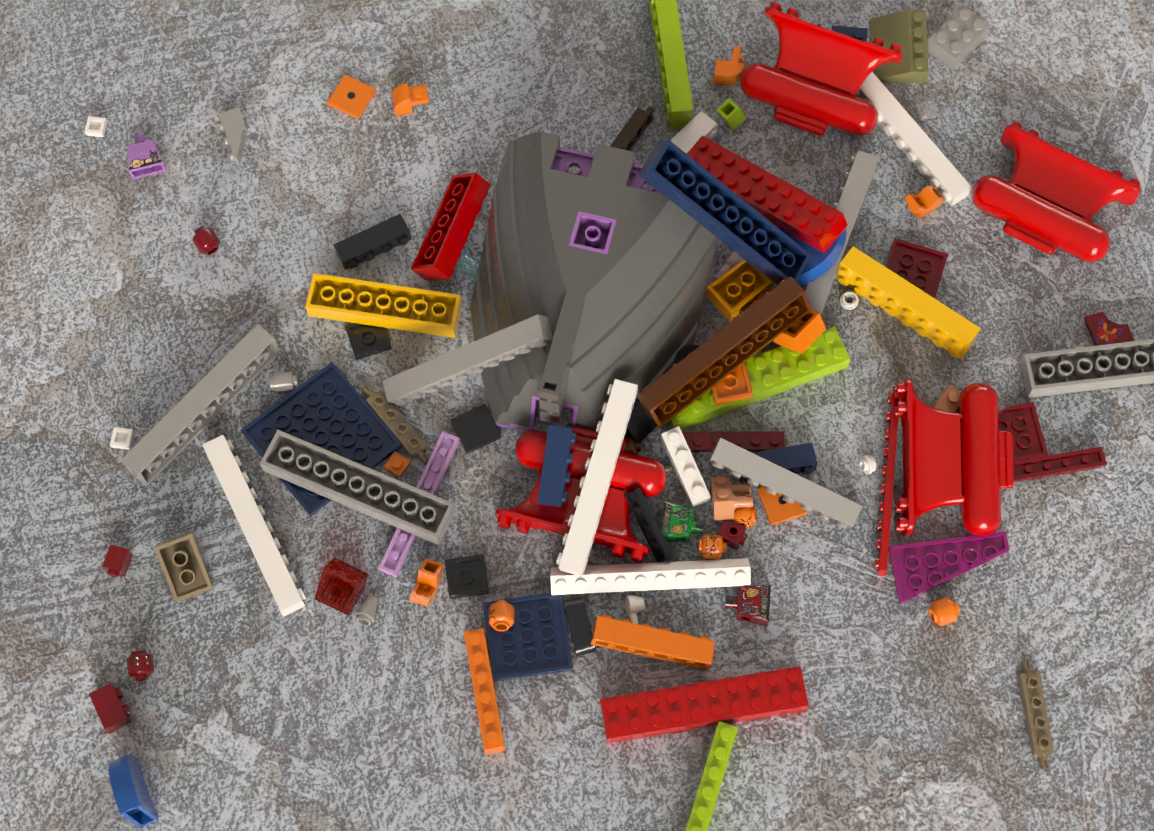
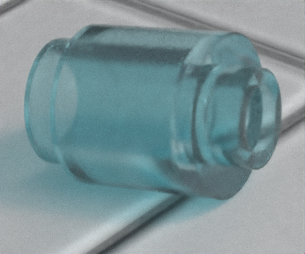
M464 252L461 254L455 267L467 276L476 278L480 261Z

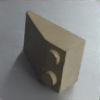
M194 530L155 545V552L175 602L213 589L203 553Z

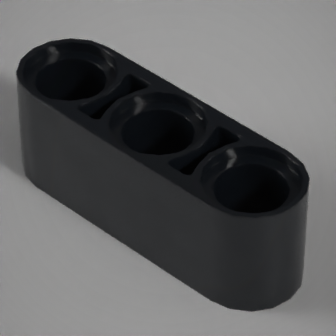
M583 597L563 601L576 656L596 652L595 645H590L592 631Z

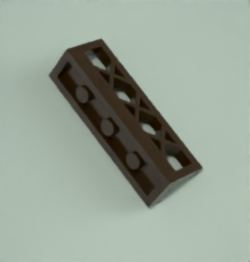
M648 106L644 111L638 107L610 147L631 151L653 120L654 108Z

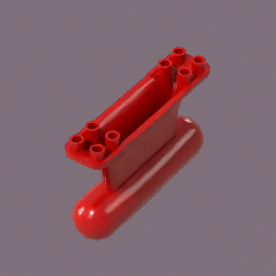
M771 2L770 7L765 8L764 14L766 18L775 24L779 35V52L775 68L762 63L749 65L744 69L740 78L742 92L749 98L777 107L774 113L776 121L818 136L825 134L827 126L858 136L869 134L874 130L878 122V110L870 101L856 96L863 82L877 67L886 63H901L903 56L901 54L902 47L891 44L890 49L884 48V41L879 38H874L873 42L870 43L803 21L799 18L798 11L788 8L787 13H784L780 4Z
M1014 121L1011 125H1007L1000 142L1003 146L1012 150L1015 163L1011 179L1007 182L994 175L981 177L971 190L973 205L1006 222L1003 227L1004 233L1046 254H1053L1056 248H1059L1086 262L1093 263L1101 260L1108 253L1111 240L1106 230L1090 221L1102 207L1110 202L1117 201L1124 205H1133L1141 192L1139 187L1140 181L1134 178L1127 180L1123 178V173L1118 170L1110 172L1045 142L1044 139L1038 137L1039 133L1037 131L1029 130L1027 132L1023 130L1019 122Z
M911 379L897 382V387H894V398H900L901 401H898L897 406H894V417H901L903 495L899 497L898 501H895V512L902 513V517H899L895 522V531L903 532V536H909L913 532L918 518L926 512L943 506L961 505L962 523L968 532L977 536H987L996 532L1001 523V488H1012L1014 486L1013 434L1010 431H999V404L996 390L984 383L970 384L960 394V412H949L924 403L916 395Z
M578 426L571 427L577 433L576 443L572 444L571 452H574L573 463L569 464L568 472H571L570 484L566 483L565 491L568 492L567 503L563 504V507L537 504L547 432L528 430L520 435L515 444L517 460L528 468L540 470L533 489L524 501L510 509H496L495 516L498 527L510 529V525L513 523L516 524L517 532L528 534L530 528L561 535L569 534L571 526H568L571 514H575V498L581 494L580 482L582 477H586L588 471L585 469L587 459L592 457L591 445L593 439L597 440L599 433ZM623 439L593 543L611 548L612 556L617 558H623L625 552L631 553V561L642 563L643 558L648 557L649 548L638 542L632 533L629 522V504L624 493L640 487L644 497L658 495L667 483V472L662 463L655 459L624 452L626 440Z

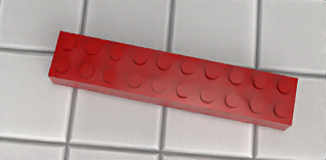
M701 136L687 153V155L772 224L823 253L828 250L848 226L842 212L704 136Z
M801 666L600 699L607 744L718 726L719 721L730 724L807 711L809 706Z

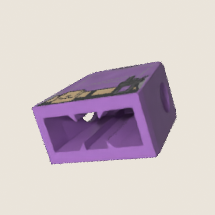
M144 134L136 135L134 137L135 143L127 146L128 171L132 179L166 171L152 139L146 140Z

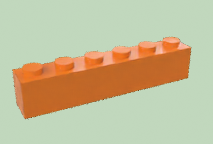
M601 615L597 616L594 622L590 645L708 670L712 664L715 641H711L710 638L705 636L693 637L686 632L675 633L671 632L668 628L656 629L652 628L649 624L642 623L638 625L633 624L630 620L621 619L619 621L612 619L611 616Z
M484 628L464 631L485 755L505 751Z

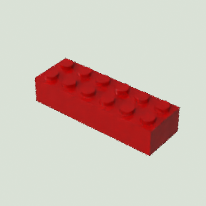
M478 173L454 175L448 184L411 267V270L425 281L450 279L454 272L455 265L460 259L462 249L467 243L469 233L474 227L476 217L481 211V206L491 186Z

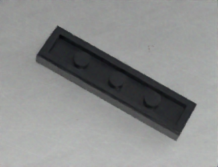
M640 487L625 492L624 496L656 561L667 562L672 560L674 556Z

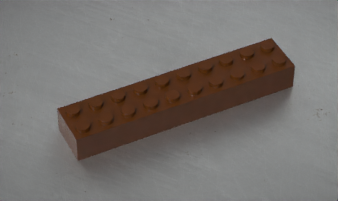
M791 276L781 281L777 287L767 292L755 304L750 305L745 312L736 316L727 326L719 329L714 336L705 340L700 347L690 352L682 361L674 364L669 371L659 376L655 382L642 389L637 398L648 416L659 428L663 427L812 310L805 291Z

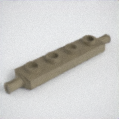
M369 385L364 386L362 391L368 397L366 402L402 443V448L411 459L419 457L424 465H427L429 457L425 454L427 444L392 403L387 402L386 396L381 390L374 393Z
M1022 660L1023 673L1018 675V682L1032 756L1039 757L1041 770L1050 768L1047 756L1054 753L1040 674L1031 671L1030 660Z

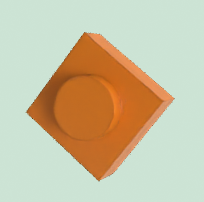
M394 451L384 465V469L401 479L410 466L411 461Z

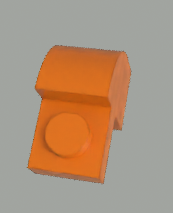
M734 46L731 61L717 59L713 84L729 86L740 81L745 69V63H742L743 55L740 54L741 47Z
M405 83L392 91L395 116L413 113L412 106L430 103L426 84L408 87V83Z
M927 185L917 195L908 194L904 198L908 209L917 219L930 214L946 201L938 189Z
M427 558L424 559L418 571L417 583L410 594L409 601L429 606L431 600L435 598L441 582L443 563Z

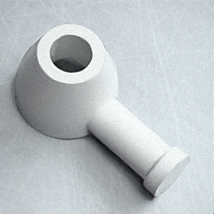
M733 251L715 278L721 277L742 261L743 258Z
M627 595L625 597L627 614L633 624L639 625L637 613L645 609L644 599L635 595Z

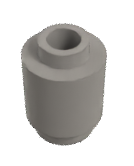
M293 371L274 373V375L269 377L271 391L295 390V386H298V377L294 375Z

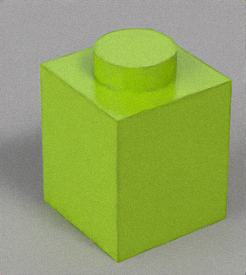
M730 98L716 109L722 121L733 131L747 119L741 108Z

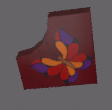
M1103 312L1085 316L1084 318L1094 346L1134 341L1128 324L1114 323Z

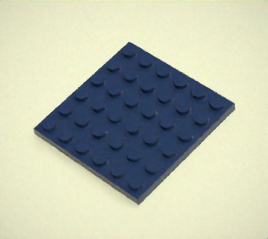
M333 362L240 430L262 458L277 430L370 469H374L391 456L394 451L396 452L402 447V443ZM279 478L310 517L332 501Z

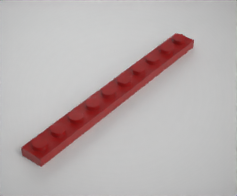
M893 386L892 393H888L887 404H891V411H887L886 422H890L889 429L886 428L885 440H888V447L884 446L883 458H887V464H883L882 476L886 477L885 483H881L880 494L884 495V501H880L879 513H883L882 520H878V531L881 532V538H877L876 550H880V555L875 558V569H878V576H886L888 565L899 417H894V406H897V402L900 401V398H894L895 386Z

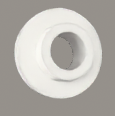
M848 291L841 295L840 304L844 309L852 310L858 306L859 298L854 292ZM849 299L852 303H847L846 300Z
M868 455L862 456L859 462L860 469L866 475L871 474L876 470L875 459Z

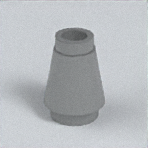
M367 595L355 614L356 621L359 624L370 626L374 622L378 602L377 597Z

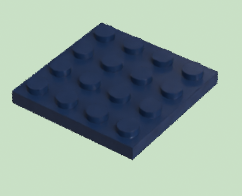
M551 593L504 599L513 605L515 610L514 624L506 631H497L488 622L489 607L496 601L483 602L493 682L573 670L562 594L551 595Z

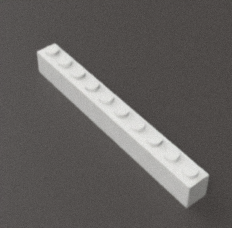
M872 72L863 82L856 97L870 101L875 105L878 110L877 123H880L885 133L895 140L897 147L906 153L908 160L918 167V171L929 180L930 185L938 189L946 200L945 202L953 206L967 197L971 190V185Z
M615 379L614 384L609 385L607 395L610 396L609 401L603 405V421L598 422L596 432L599 434L597 440L593 439L590 451H593L591 459H587L585 469L588 471L586 477H582L579 488L582 491L580 496L575 498L574 507H576V511L569 518L568 526H571L569 534L565 533L562 545H565L563 553L560 552L556 564H559L560 571L583 577L634 406L638 385Z
M221 435L202 444L282 615L286 616L304 607L303 600L306 597L302 589H297L295 583L298 582L294 572H289L286 567L290 564L285 554L281 556L278 550L282 547L277 537L273 539L271 532L274 530L270 522H265L263 518L266 514L262 505L257 506L255 499L258 497L254 488L249 489L247 485L250 480L246 472L242 473L239 468L243 465L238 455L234 457L232 453L235 449L231 440L226 441L224 435Z
M748 558L586 566L583 577L560 571L559 567L550 568L551 595L751 585Z

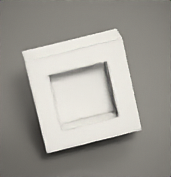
M88 116L85 134L87 136L104 137L107 119Z
M114 427L110 446L112 448L131 449L134 436L133 429Z

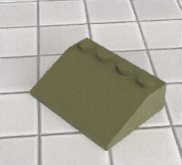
M906 10L870 19V43L873 42L874 38H879L884 41V48L890 49L891 44L899 45L902 47L901 54L903 55L900 64L886 63L872 71L882 83H925L929 73L926 10Z

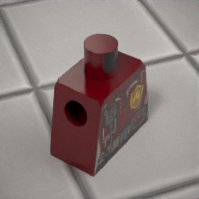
M771 585L739 587L737 597L726 596L725 608L736 609V619L768 626Z

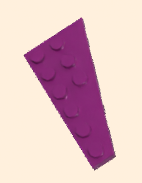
M1006 531L995 532L987 536L972 535L889 546V556L899 605L1009 552Z

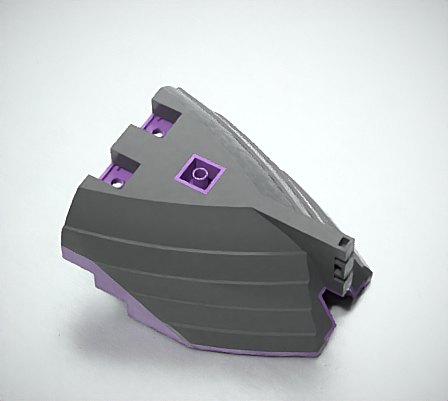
M536 132L522 136L515 141H509L493 192L489 222L470 306L474 340H479L537 314L549 318L553 340L547 342L546 346L534 347L529 353L515 355L514 359L503 360L499 362V365L486 367L481 372L483 385L496 426L512 430L514 428L533 430L539 402L541 420L560 424L564 407L574 409L572 426L596 431L598 422L603 421V405L609 401L610 396L607 395L609 385L614 384L615 379L638 385V395L642 389L651 385L659 376L664 375L675 364V356L682 347L694 344L718 238L656 188L646 189L644 187V184L648 182L638 175L644 165L635 163V152L597 144L595 154L560 147V136L545 132ZM573 166H576L580 169L576 173L569 171V169Z

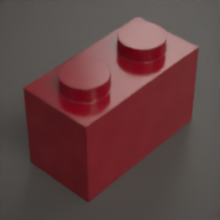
M109 683L89 693L100 721L108 733L131 723L129 716L132 713L128 705H124L121 700L124 695L119 686L115 687L112 683Z

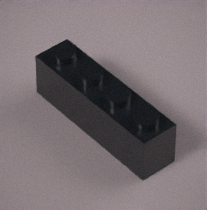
M398 214L333 245L344 270L357 267L364 261H370L381 253H387L398 245H405L411 240V234L401 214Z

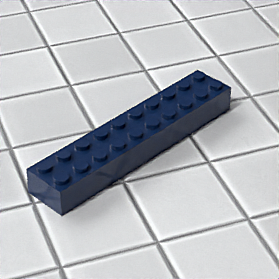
M669 139L656 144L638 174L777 286L781 281L786 280L790 276L795 282L798 281L811 254Z

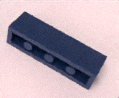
M555 425L548 426L537 504L563 507V504L567 503L568 492L565 491L566 483L570 484L571 472H568L569 464H572L574 459V452H571L572 444L576 443L577 438L574 428Z
M812 442L753 453L795 474H810L817 467ZM743 476L739 478L740 483H747V478Z

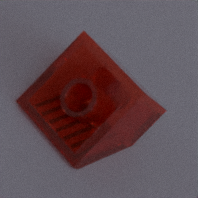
M334 557L324 566L314 599L349 616L364 591L369 574Z

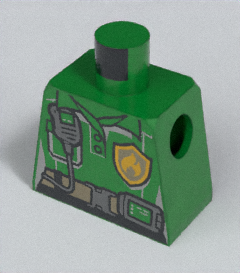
M668 501L663 502L660 529L666 542H689L691 532L703 533L704 522L693 520L694 510Z

